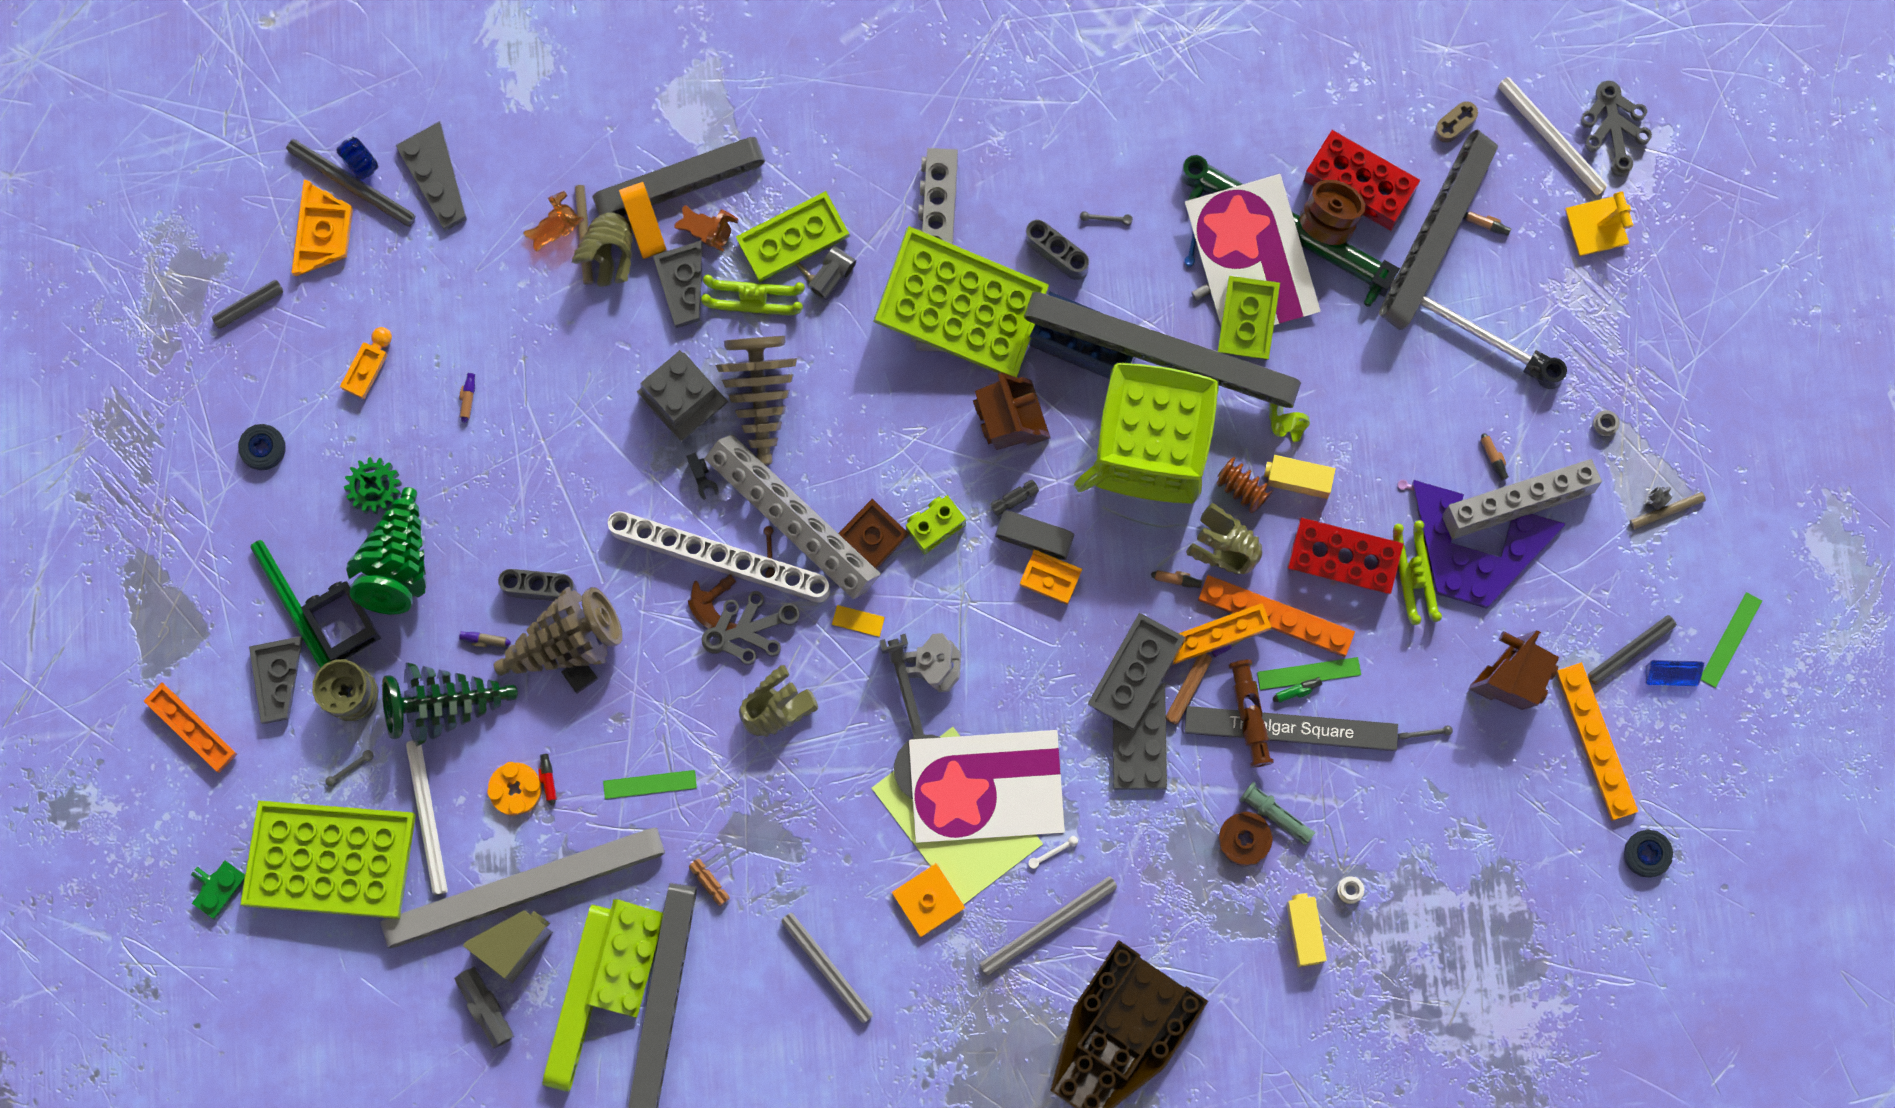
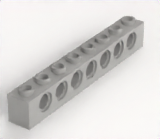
M927 148V157L922 156L921 172H926L925 181H920V196H924V205H919L918 220H923V227L918 230L953 244L958 149ZM937 173H941L945 176V178L941 181L934 180L932 176ZM935 197H940L944 202L940 205H934L931 203V200ZM934 221L942 223V227L939 229H932L929 225ZM911 338V342H916V351L945 352Z
M733 434L718 440L704 458L852 599L865 594L881 575L879 571Z

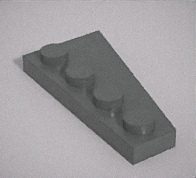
M439 121L395 145L444 231L467 220L441 122Z

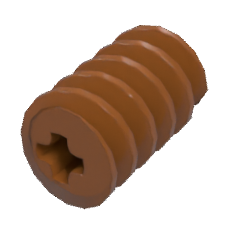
M1232 457L1219 472L1217 486L1221 487L1227 484L1225 492L1230 493L1235 490L1233 499L1237 500L1243 497L1241 505L1246 506L1251 503L1249 512L1253 513L1266 502L1274 489L1266 493L1268 484L1264 483L1258 486L1260 477L1257 476L1250 480L1252 471L1248 470L1242 473L1244 464L1241 463L1234 467L1233 464L1236 458Z

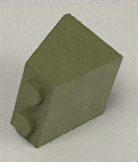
M524 910L467 940L463 946L504 979L513 983L553 932L547 928L550 923L537 912L533 911L530 915Z

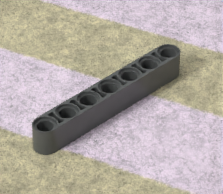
M748 137L596 192L592 198L599 216L604 213H617L625 216L627 212L619 192L620 189L643 182L653 206L756 169L765 163V158L757 138Z

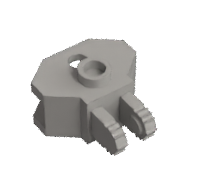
M943 633L932 634L923 647H917V651L905 653V662L916 663V667L906 668L908 677L923 678L938 692H949L960 679L961 652Z

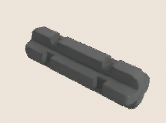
M1029 480L1023 484L1022 488L1019 486L1002 496L1001 500L997 499L992 502L991 509L996 516H1000L1007 508L1010 510L1027 500V496L1032 497L1037 494L1039 488L1033 480Z

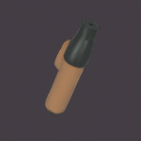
M1471 211L1466 212L1464 215L1466 221L1495 233L1509 236L1512 229L1502 224L1501 220L1489 215L1484 217Z
M1483 433L1480 441L1492 463L1494 471L1499 475L1500 480L1503 481L1509 478L1505 468V458L1501 452H1497L1491 437Z
M1157 570L1151 573V577L1156 581L1181 585L1183 587L1201 588L1202 580L1190 576L1189 573L1182 571L1169 573Z

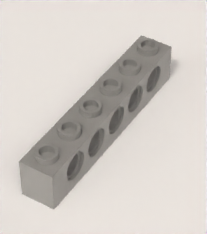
M1592 459L1450 504L1442 517L1451 538L1455 539L1520 518L1521 516L1594 494L1602 480Z

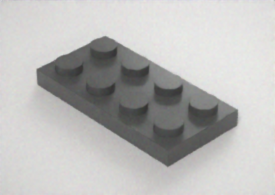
M1139 613L1090 698L1088 706L1135 731L1183 646L1186 637Z
M1161 683L1135 731L1113 719V790L1167 789L1165 683Z

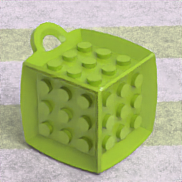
M1131 363L1115 364L1110 373V382L1103 409L1097 459L1094 465L1075 481L1074 487L1076 490L1083 492L1095 485L1104 490L1147 500L1188 504L1197 501L1202 491V475L1213 434L1219 390L1218 382L1215 379L1167 367Z

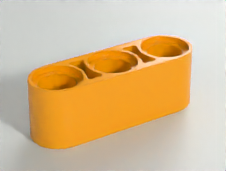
M641 182L620 189L619 192L642 258L646 259L666 252L667 249L644 183Z

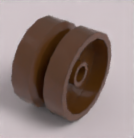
M1323 180L1317 182L1312 188L1308 201L1300 213V223L1302 228L1314 239L1329 245H1340L1348 242L1352 237L1356 224L1365 212V202L1362 196L1348 184L1337 180Z

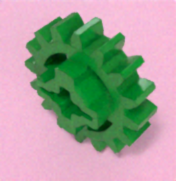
M368 457L367 464L359 460L358 469L350 467L353 475L345 476V479L350 484L344 486V490L351 492L346 496L350 502L354 501L353 506L356 509L362 506V511L366 514L370 508L374 514H378L380 507L387 511L388 507L386 504L394 502V495H401V492L396 489V487L402 485L399 479H395L399 476L398 471L392 470L393 466L390 462L384 465L382 458H379L374 463L373 459ZM387 478H389V489H388V491L386 490V485H385L386 482L388 481ZM358 481H360V489L358 490L359 493H357ZM366 481H368L369 483L377 484V487L380 489V491L376 488L374 489L372 487H369Z

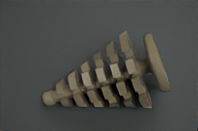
M785 336L724 340L726 350H746L748 352L749 361L716 364L718 372L750 371L751 377L723 379L722 382L726 388L752 386V392L730 394L728 396L731 403L753 402V408L737 409L735 412L738 418L754 417L755 423L741 426L744 433L756 434V439L748 440L751 448H757V458L764 465L768 466L773 462L770 447L776 446L778 438H770L769 431L780 430L782 422H769L768 416L784 414L786 406L767 407V400L786 399L789 396L790 390L766 391V385L790 383L793 380L794 374L765 376L764 369L794 367L798 358L764 360V350L766 348L783 346L786 342Z
M570 587L565 588L559 595L560 597L550 604L547 611H544L537 618L536 622H533L526 629L529 636L526 633H522L515 641V645H511L505 651L506 658L495 661V672L503 676L509 673L510 670L516 674L526 673L527 670L530 672L542 671V665H544L546 670L558 669V667L570 668L574 665L604 664L606 662L607 646L614 647L622 641L621 624L612 604L604 593L596 587L585 590L582 596L575 590L571 591ZM581 601H582V608H583V609H581V607H580V605H579V602H581ZM596 638H598L599 641H601L603 644L599 645Z

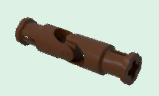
M1246 659L1232 662L1228 666L1233 672L1235 681L1233 689L1240 718L1244 724L1243 735L1245 745L1249 746L1252 760L1250 768H1258L1274 763V760L1269 755L1267 745L1269 737L1262 719V708L1257 683L1253 681L1250 667L1252 660ZM1244 699H1250L1254 705L1244 709Z

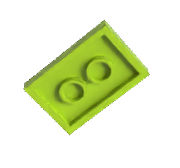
M1229 276L1218 352L1269 360L1280 283Z

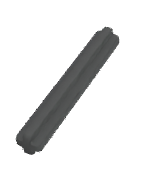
M1670 615L1665 616L1588 673L1591 682L1594 685H1598L1674 629L1677 625L1675 620Z

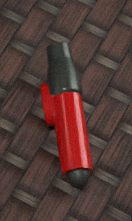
M541 754V764L538 769L540 783L544 784L546 801L550 805H554L557 797L552 765L549 760V754Z

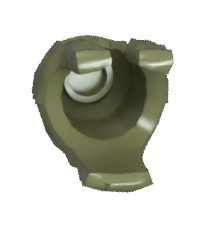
M604 213L589 225L588 231L584 234L578 245V249L574 251L571 263L579 264L592 261L593 259L599 262L600 267L597 280L599 287L611 285L614 271V261L611 254L612 244L618 246L622 251L615 283L628 281L629 268L631 266L630 259L632 257L631 244L633 243V231L630 222L617 213Z
M1210 504L1202 513L1200 521L1211 530L1203 528L1197 540L1213 547L1214 552L1212 554L1192 543L1186 550L1187 555L1204 564L1216 565L1234 574H1247L1251 572L1260 562L1263 553L1259 537L1254 536L1252 530H1247L1246 525H1241L1240 520L1234 519L1231 514H1226L1216 504Z
M780 665L778 669L773 670L764 681L760 682V686L756 687L754 692L749 693L747 698L742 701V705L739 708V716L744 728L750 734L768 737L770 733L775 735L778 730L791 727L796 721H800L803 716H808L818 710L817 701L809 689L798 694L792 682H789L778 692L773 689V687L790 676L785 665Z

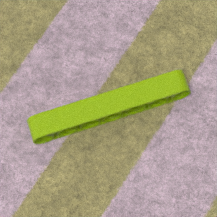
M591 904L546 1064L542 1081L543 1086L567 1092L572 1087L594 1007L585 1003L610 914V908Z

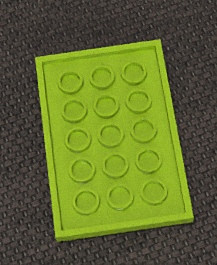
M908 226L902 238L873 322L998 374L1005 373L1017 378L1029 344V336L1035 325L1024 318V314L1031 294L1033 292L1046 294L1049 285Z
M258 800L240 904L243 907L400 919L416 815L414 812Z

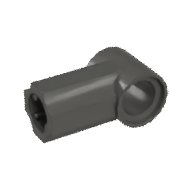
M834 246L826 255L821 269L809 283V289L820 298L827 299L841 279L848 277L855 267L857 260Z

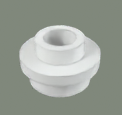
M1346 877L1339 882L1337 893L1343 902L1353 904L1363 897L1364 886L1359 879ZM1347 886L1354 887V895H1348L1346 893Z

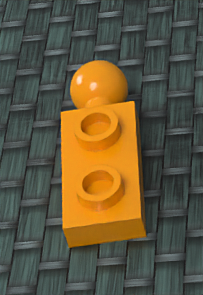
M378 327L372 332V345L365 342L362 343L340 385L342 390L365 400L388 356L385 351L381 350L382 347L388 346L392 340L391 332L385 327Z

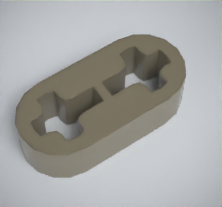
M1468 101L1462 102L1442 117L1435 129L1437 139L1445 143L1451 142L1472 126L1478 116L1476 105ZM1462 110L1464 112L1469 110L1471 112L1470 118L1466 116L1459 120ZM1454 124L1451 134L1449 132L1445 134L1442 132L1443 125L1447 128Z

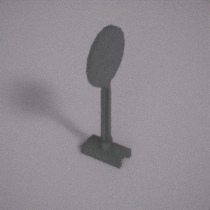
M906 634L900 635L901 643H899L898 638L888 641V647L885 639L880 640L882 654L888 653L891 664L894 663L913 733V739L911 740L941 738L932 734L925 735L923 732L904 660H906L904 648L908 647ZM907 741L897 753L894 762V776L900 790L910 799H913L909 741Z

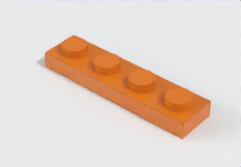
M163 682L144 700L216 772L220 773L236 757L237 753Z

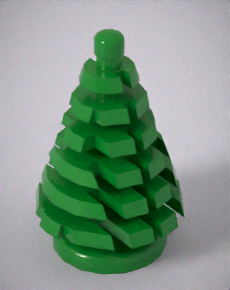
M411 487L403 488L401 498L394 500L389 510L380 519L382 521H379L372 531L374 532L368 535L357 552L347 562L346 571L349 580L358 573H362L351 584L349 590L350 597L363 608L376 613L396 615L408 612L412 607V597L418 598L425 594L426 571L424 549L419 551L422 547L421 520L418 518L420 516L419 506L415 503L417 491Z

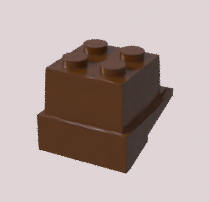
M1000 373L998 374L1000 381L975 391L977 399L973 400V404L980 420L985 421V423L980 424L988 445L993 443L996 450L1026 442L1027 446L1051 438L1032 380Z
M1538 630L1520 637H1515L1503 631L1499 641L1509 645V647L1492 667L1487 665L1471 683L1469 690L1489 700L1497 699L1520 710L1537 706L1539 703L1542 704L1547 697L1548 689L1546 687L1549 680H1552L1558 671V665L1556 664L1559 657L1535 644L1541 633Z

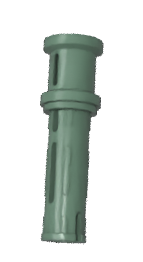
M1255 782L1250 784L1239 799V801H1245L1256 809L1259 816L1262 815L1264 817L1265 815L1305 846L1315 834V831L1275 803L1276 800L1272 795L1268 796L1258 789Z

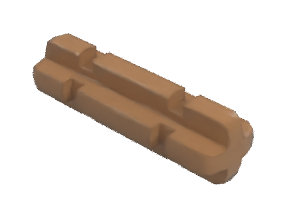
M696 859L689 865V869L695 876H698L697 879L706 891L713 895V900L717 905H724L730 899L729 895L724 889H721L722 886L712 873L705 869L706 866L701 859Z

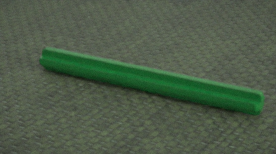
M262 540L254 542L250 546L252 552L320 668L323 667L326 663L331 662L300 608V603Z

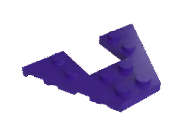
M1417 480L1412 482L1418 506V515L1420 520L1424 522V540L1428 551L1430 569L1434 578L1435 592L1438 595L1487 609L1565 526L1563 522L1535 514L1521 516L1510 521L1501 557L1451 543L1452 538L1442 516L1448 505L1462 501L1464 494Z

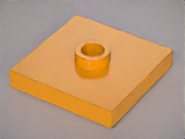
M937 863L892 892L921 938L966 909Z

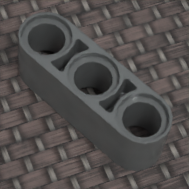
M1033 220L1026 227V242L1030 248L1074 280L1083 279L1087 275L1089 258L1084 251L1042 220ZM1033 231H1041L1044 236L1037 239L1032 237L1031 233ZM1060 246L1064 251L1060 254H1055L1051 251V248ZM1080 261L1084 267L1075 269L1071 266V263Z
M1003 511L995 537L1032 551L1035 549L1054 558L1066 560L1074 533L1015 512Z
M506 569L502 571L498 578V584L507 596L515 598L554 601L560 597L561 593L557 592V588L562 583H569L571 591L575 590L577 592L573 580L568 575L560 573ZM508 579H518L515 587L506 588L505 584ZM541 580L544 582L542 589L539 591L531 590V586L535 581Z

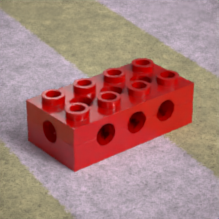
M1331 130L1312 160L1303 180L1313 187L1317 182L1323 180H1337L1348 184L1362 196L1365 202V212L1363 215L1390 231L1394 228L1420 183V179L1334 130ZM1335 166H1341L1344 170H1339ZM1361 178L1364 179L1366 182L1363 183L1358 181L1357 179ZM1379 191H1385L1388 195H1383Z
M1301 517L1297 526L1287 569L1391 594L1404 543ZM1316 542H1322L1326 546V553L1322 557L1315 556L1312 551L1313 545ZM1343 548L1350 550L1352 553L1351 561L1346 564L1342 563L1338 558V553ZM1368 555H1373L1377 559V566L1373 570H1369L1364 566V559Z

